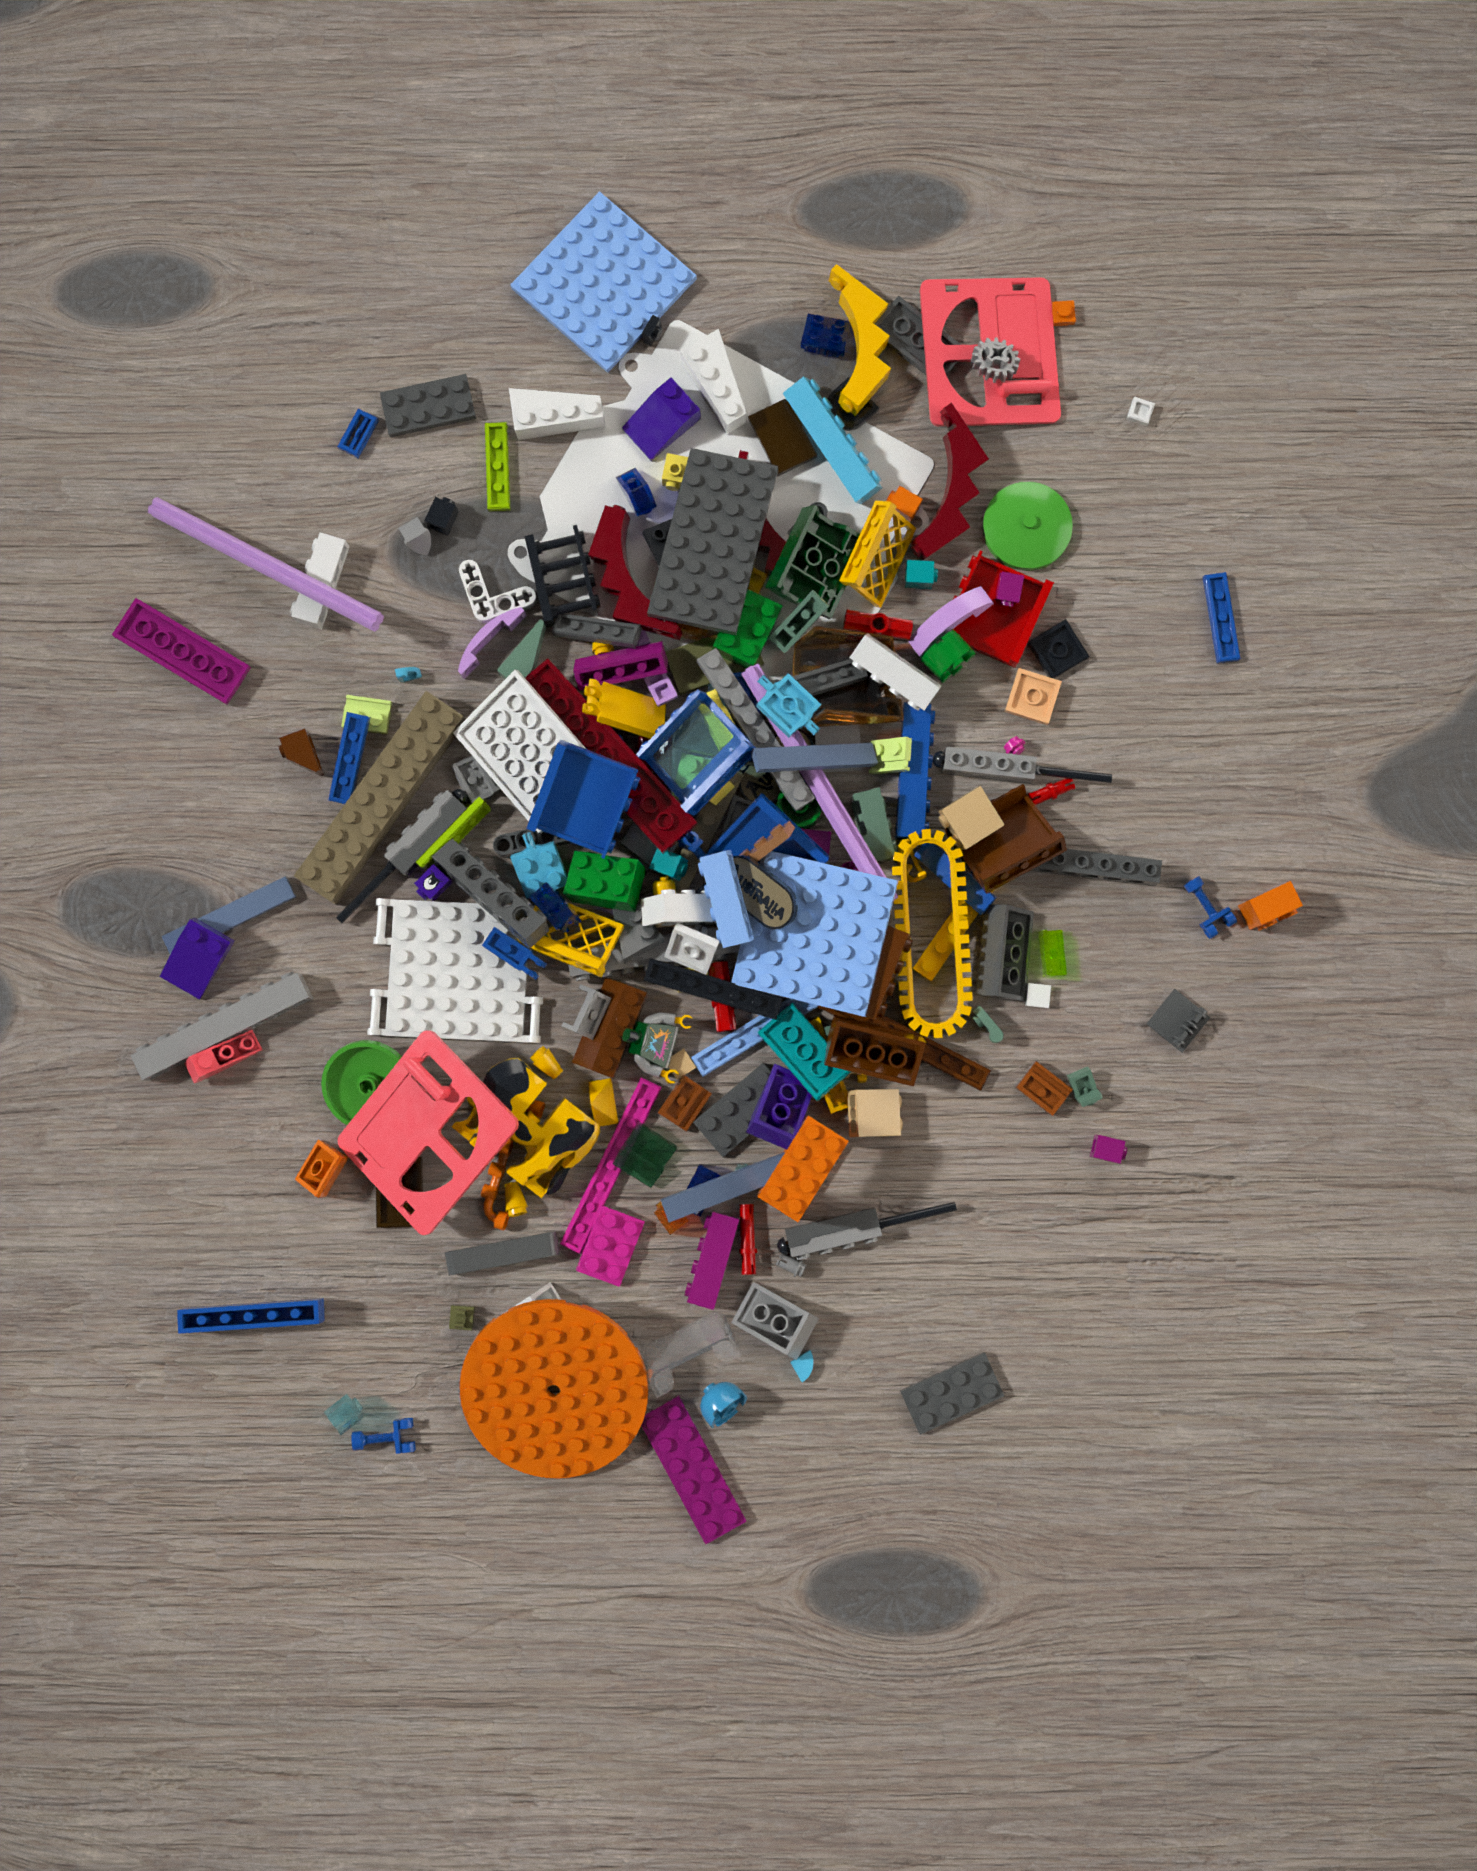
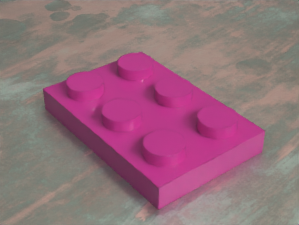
M601 1205L576 1271L620 1287L645 1221Z

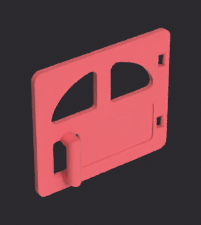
M1039 277L928 279L923 281L920 286V302L931 423L937 427H946L941 420L942 415L940 411L951 402L967 426L1056 423L1061 417L1051 292L1048 280ZM1024 284V290L1013 291L1012 285ZM946 286H958V292H946ZM969 299L975 300L978 305L980 341L985 343L986 338H989L992 342L996 337L1001 343L1003 340H1006L1007 346L1013 344L1012 351L1019 352L1017 356L1020 358L1019 368L1012 379H1038L1005 380V382L997 379L996 383H993L992 378L986 381L985 375H983L986 402L984 407L974 406L964 400L952 387L943 367V364L946 362H971L974 347L978 346V344L945 345L941 341L943 327L948 316L960 303ZM1040 393L1041 397L1040 405L1009 406L1006 403V398L1010 394Z
M426 1030L417 1037L338 1137V1145L413 1228L421 1235H428L435 1230L516 1132L519 1122L517 1117L434 1031ZM427 1056H430L450 1076L452 1083L449 1086H441L421 1065ZM467 1097L473 1099L479 1120L476 1144L469 1159H465L441 1134V1129ZM429 1146L453 1172L452 1180L440 1188L425 1192L413 1191L402 1185V1177L426 1147ZM360 1152L368 1159L365 1164L357 1156ZM407 1202L415 1210L412 1214L403 1206Z

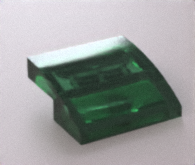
M638 1122L617 1154L613 1164L652 1188L663 1173L664 1166L677 1150V1146L641 1122Z

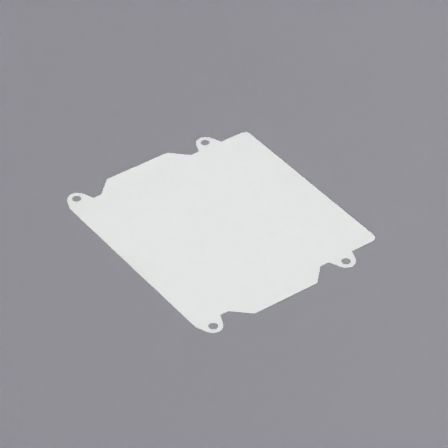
M675 320L669 325L652 355L628 353L619 361L618 369L622 377L631 386V391L624 401L603 406L606 427L578 431L540 495L548 528L540 543L575 535L573 525H577L578 530H583L586 544H583L582 547L583 551L588 553L605 505L610 507L619 505L625 508L631 518L626 539L629 569L636 586L649 600H651L659 566L642 532L647 528L672 519L680 489L678 491H671L666 489V486H662V474L667 453L689 457L690 449L694 448L738 458L739 452L742 450L749 452V460L771 464L748 420V416L785 399L783 392L795 384L724 345L746 411V424L727 434L681 362V351L707 335L680 320ZM628 360H635L638 368L634 372H629L625 368V363ZM672 377L700 408L701 419L650 461L622 430V427L647 398ZM801 422L817 454V458L776 477L766 518L774 530L787 542L789 537L787 532L795 524L802 508L810 506L814 502H821L827 507V518L833 522L847 525L856 532L861 533L875 500L886 501L891 491L896 492L899 486L918 495L933 469L934 462L927 455L868 423H864L855 430L845 431L846 434L850 433L857 442L855 447L858 452L862 451L868 458L869 463L867 465L870 470H875L882 480L879 483L883 488L866 502L859 504L854 501ZM921 506L915 516L922 519V526L916 529L913 536L920 535L929 525V518ZM893 517L889 522V528L894 526ZM905 527L900 528L901 534L905 535L907 529ZM894 531L889 532L890 541H892L895 535ZM884 537L881 540L880 548L885 546ZM525 539L515 540L509 545L508 558L523 577L535 583L528 550L527 555L522 559L514 555V550L518 546H523L527 550ZM577 544L542 551L543 554H539L540 563L545 562L547 564L580 555ZM758 551L754 568L765 573L769 554ZM885 551L881 552L882 563L887 561ZM875 557L873 558L872 563L870 565L871 568L876 566ZM590 559L591 565L587 566L588 573H593L596 583L592 590L594 595L598 594L601 608H597L598 615L595 617L615 621L612 616L619 597L605 593L600 586L607 566L593 563ZM582 565L548 572V575L544 576L545 584L550 583V585L585 576ZM887 566L883 568L884 578L888 574ZM876 571L872 572L873 583L878 581ZM897 573L887 593V596L889 595L890 591L892 590L894 584L898 579ZM768 576L759 594L783 605L781 614L770 634L771 636L798 605L766 589L765 587L770 578ZM866 577L864 578L861 587L867 586ZM587 586L554 593L570 603L589 599ZM846 586L832 618L827 619L820 616L789 651L784 653L768 639L761 653L764 661V666L761 667L768 680L774 684L776 679L782 680L788 673L791 676H795L851 659L849 657L866 633L843 630L846 610L876 614L881 608L875 607L851 586ZM878 586L874 588V596L876 599L879 594ZM592 607L582 609L594 616ZM678 623L683 632L680 641L646 632L651 643L663 641L665 652L719 633L718 631ZM820 708L811 718L814 723L819 719Z

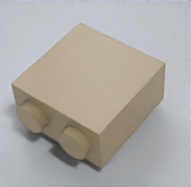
M981 786L974 788L938 811L941 815L938 817L940 823L945 829L949 828L952 833L951 837L956 841L954 845L962 850H966L1004 826L1003 821Z
M899 1089L847 1091L849 1138L901 1136L903 1122L900 1118L902 1099L899 1095Z

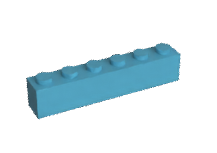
M803 376L783 392V395L854 501L863 504L883 488L879 483L882 480L875 470H870L867 465L869 463L868 458L862 451L858 452L855 447L857 442L850 433L846 434L843 429L845 425L840 417L833 415L830 410L833 408L826 397H821L818 392L820 387L815 380H810Z

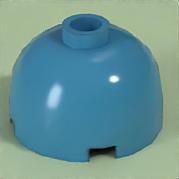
M731 1382L711 1383L703 1391L705 1395L701 1399V1413L711 1428H714V1424L719 1427L738 1412L736 1407L739 1403L744 1406L747 1396L736 1384Z

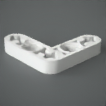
M465 560L460 564L459 573L473 613L480 623H488L509 610L519 607L527 610L536 604V593L528 586L490 598L477 563L473 560ZM469 566L472 569H476L472 571L475 581L472 582L468 573H464ZM475 586L483 588V593L479 597L471 595V589ZM524 593H527L529 596L532 595L529 597V602L519 599L523 598ZM513 596H516V599L519 600L517 601L519 604V606L517 607L513 599ZM504 599L511 601V607L508 610H501L499 608V603ZM482 601L485 609L490 610L487 612L486 617H483L482 614H479L481 613L479 603Z

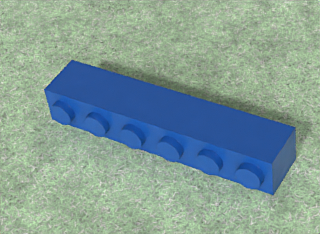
M908 702L903 704L901 737L912 738L911 759L908 761L910 771L899 772L895 840H905L909 838V834L915 831L921 839V830L929 829V822H925L926 813L930 812V799H926L927 791H931L932 778L928 777V768H932L933 755H929V746H933L934 733H930V724L935 722V711L931 710L932 704L930 703L925 710L921 708L916 710Z
M324 1298L185 1307L177 1310L178 1334L320 1324L325 1321Z

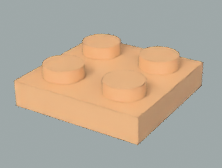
M1018 668L1004 712L1048 725L1062 681Z

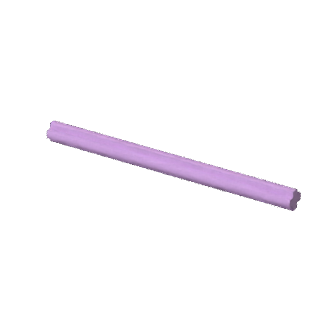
M158 497L154 498L152 505L148 507V513L151 516L374 632L379 629L380 623L383 622L384 615L379 611Z
M756 664L745 669L746 671L741 673L759 702L765 696L767 690L757 682L765 673L760 665ZM769 720L784 747L808 746L799 730L788 738ZM800 770V774L858 871L887 878L823 770ZM896 893L894 900L898 898V895Z

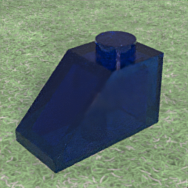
M636 468L616 477L620 488L637 517L646 515L657 507L649 485Z

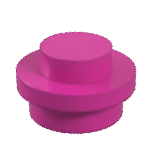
M1015 736L1005 744L1004 749L1007 754L1020 755L1025 749L1023 747L1025 741Z

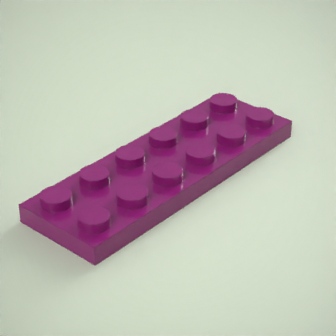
M137 598L134 599L112 633L114 638L228 705L251 669L246 663Z
M678 1395L646 1413L641 1426L705 1545L747 1522L681 1397Z

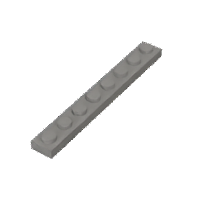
M717 648L698 658L697 664L713 688L716 689L722 702L749 741L756 748L781 747ZM798 771L769 772L795 812L815 800L814 795Z

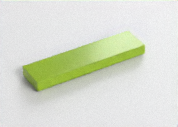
M507 422L485 423L488 512L511 511Z
M478 797L424 852L416 863L425 871L433 864L436 866L432 856L451 839L459 844L491 811V808L482 798Z

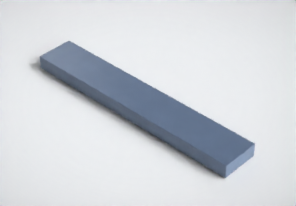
M872 743L754 748L751 751L756 773L874 767L878 764Z
M285 876L198 919L224 933L296 898V895L288 878ZM186 925L161 936L169 954H171Z
M785 1152L660 1199L668 1222L764 1187Z

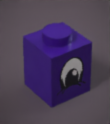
M433 864L414 884L419 888L416 892L425 901L428 898L435 901L453 882Z

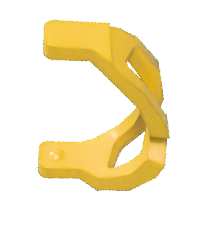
M909 838L905 839V841L910 844ZM898 847V852L903 853L904 851ZM913 850L910 852V856L919 873L916 877L910 876L909 872L913 866L906 864L908 882H918L927 876L914 856Z

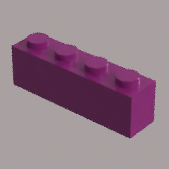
M663 641L636 646V648H627L575 659L573 672L578 689L581 691L585 689V686L589 685V679H595L602 685L603 682L615 684L667 673L668 660Z
M715 1211L712 1212V1215L706 1216L703 1228L708 1230L705 1238L700 1237L697 1251L701 1252L699 1261L694 1260L690 1273L695 1274L692 1283H687L684 1296L688 1297L687 1303L714 1310L739 1218Z

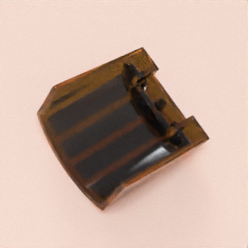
M814 627L795 643L793 676L851 659L849 657L867 633ZM868 633L895 652L893 636ZM866 670L868 674L867 680L814 695L813 697L821 706L812 715L811 720L818 727L902 722L904 720L902 700L897 699L896 695L889 690V685L884 682L882 684L876 682L870 677L872 673Z

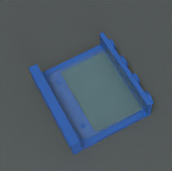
M699 689L688 695L686 702L672 712L671 718L665 724L659 726L655 731V735L649 741L644 742L636 753V756L646 761L683 803L680 807L686 813L694 816L752 757L751 751L756 748L710 696Z

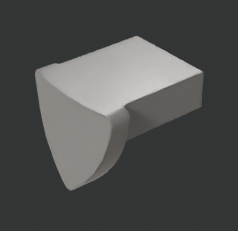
M418 517L398 528L405 539V545L418 554H429L431 547L430 532L428 528H424Z

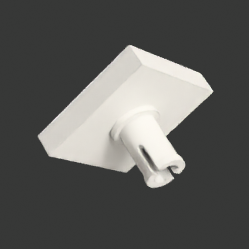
M676 923L664 957L707 975L719 940L707 936L708 930L704 926L701 932H699L701 925L697 924L691 929Z

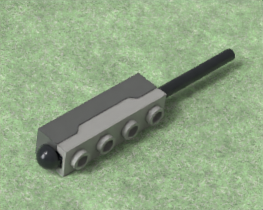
M946 747L944 752L938 751L933 756V764L937 768H941L942 764L941 774L1026 784H1031L1035 779V775L1106 783L1112 782V774L1037 766V757L954 747Z
M456 789L452 793L448 790L444 793L440 792L434 798V804L429 809L425 808L417 816L419 820L413 826H407L401 833L402 837L397 842L393 841L386 848L387 853L384 856L389 861L385 868L343 909L336 919L343 923L396 868L408 877L419 866L416 861L467 809L461 803L462 801L466 804L468 800L467 793L462 789Z
M955 1202L878 1219L876 1208L873 1207L786 1228L787 1241H785L784 1237L780 1238L777 1248L784 1255L791 1254V1257L796 1256L797 1260L810 1257V1253L819 1251V1255L833 1252L832 1248L841 1246L842 1249L855 1247V1242L864 1240V1244L878 1241L877 1237L882 1236L881 1230L885 1227L957 1211Z

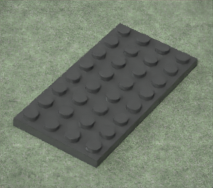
M694 448L690 449L647 611L648 617L731 635L737 634L778 473V466Z

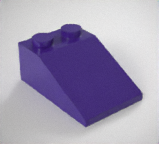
M670 377L647 398L623 425L622 430L646 457L652 461L701 419L700 408Z
M197 918L189 919L159 977L200 1000L235 940Z
M777 1064L773 1065L746 1133L786 1150L801 1128L812 1097L789 1069Z

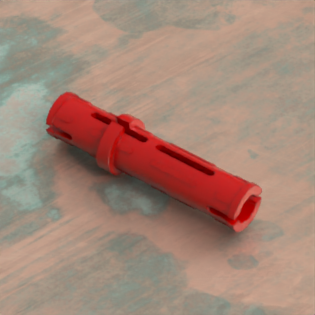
M739 1204L741 1235L739 1254H741L742 1275L756 1274L755 1253H757L754 1237V1204Z

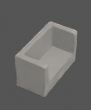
M580 984L578 989L588 993L573 1026L565 1022L561 1026L593 1040L611 998Z

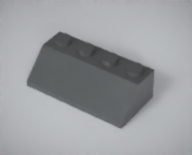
M1005 904L991 905L983 914L976 983L977 996L1026 1002L1033 911Z

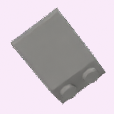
M753 1282L731 1323L785 1355L797 1360L819 1318Z

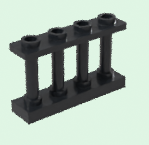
M573 525L575 535L541 543L540 541H535L533 534L524 536L546 627L554 626L553 618H558L557 615L592 607L593 614L596 616L598 615L597 608H601L598 594L594 595L592 587L596 586L593 573H588L587 566L591 565L588 552H584L582 547L583 544H586L583 530L579 531L577 525ZM577 544L580 556L547 564L545 562L540 563L539 554H543L542 551ZM582 565L585 577L550 585V583L545 584L544 576L548 575V572ZM587 586L589 599L559 606L550 605L549 597L552 594Z

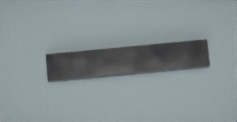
M651 958L644 977L645 982L773 1020L777 1019L783 999L779 996L738 986L732 982Z

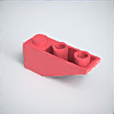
M250 1030L189 1056L184 1064L195 1084L262 1051V1048L253 1030Z

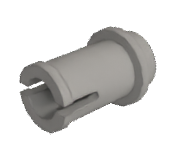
M781 1253L779 1258L787 1263L777 1260L775 1266L793 1273L794 1277H801L806 1268L803 1260L798 1261Z

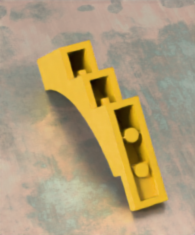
M836 264L831 269L828 282L831 283L834 289L841 291L838 303L850 321L856 342L855 369L849 382L841 391L838 403L846 412H851L856 416L888 379L891 370L887 364L877 358L887 347L890 336L875 325L877 320L887 310L888 303Z

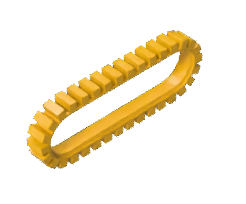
M922 829L921 839L916 831L909 834L908 837L911 844L903 839L898 845L904 851L903 854L894 852L892 860L901 862L900 866L892 867V875H901V880L898 881L896 890L901 889L902 895H898V898L894 900V904H902L903 908L894 909V918H903V923L895 924V928L910 934L906 871L907 857L920 844L932 843L938 845L947 854L950 864L957 1006L950 1018L939 1023L928 1022L916 1012L911 948L908 953H904L901 960L906 961V966H903L898 976H906L907 980H898L899 990H907V994L899 995L900 1005H909V1007L901 1011L904 1019L913 1017L908 1022V1025L914 1031L922 1025L919 1031L920 1035L928 1037L930 1030L933 1029L934 1038H943L942 1029L946 1030L948 1036L956 1033L952 1024L955 1023L962 1028L967 1021L960 1015L970 1016L972 1009L971 1006L964 1004V1001H973L972 991H963V987L972 986V980L970 976L963 977L962 972H971V963H962V958H970V949L961 948V944L969 943V934H960V929H969L968 920H959V915L968 914L967 905H958V900H967V892L958 891L957 887L966 886V877H957L958 871H965V862L956 863L955 859L963 856L960 848L950 849L956 843L951 836L943 842L944 832L936 830L934 837L931 838V829Z

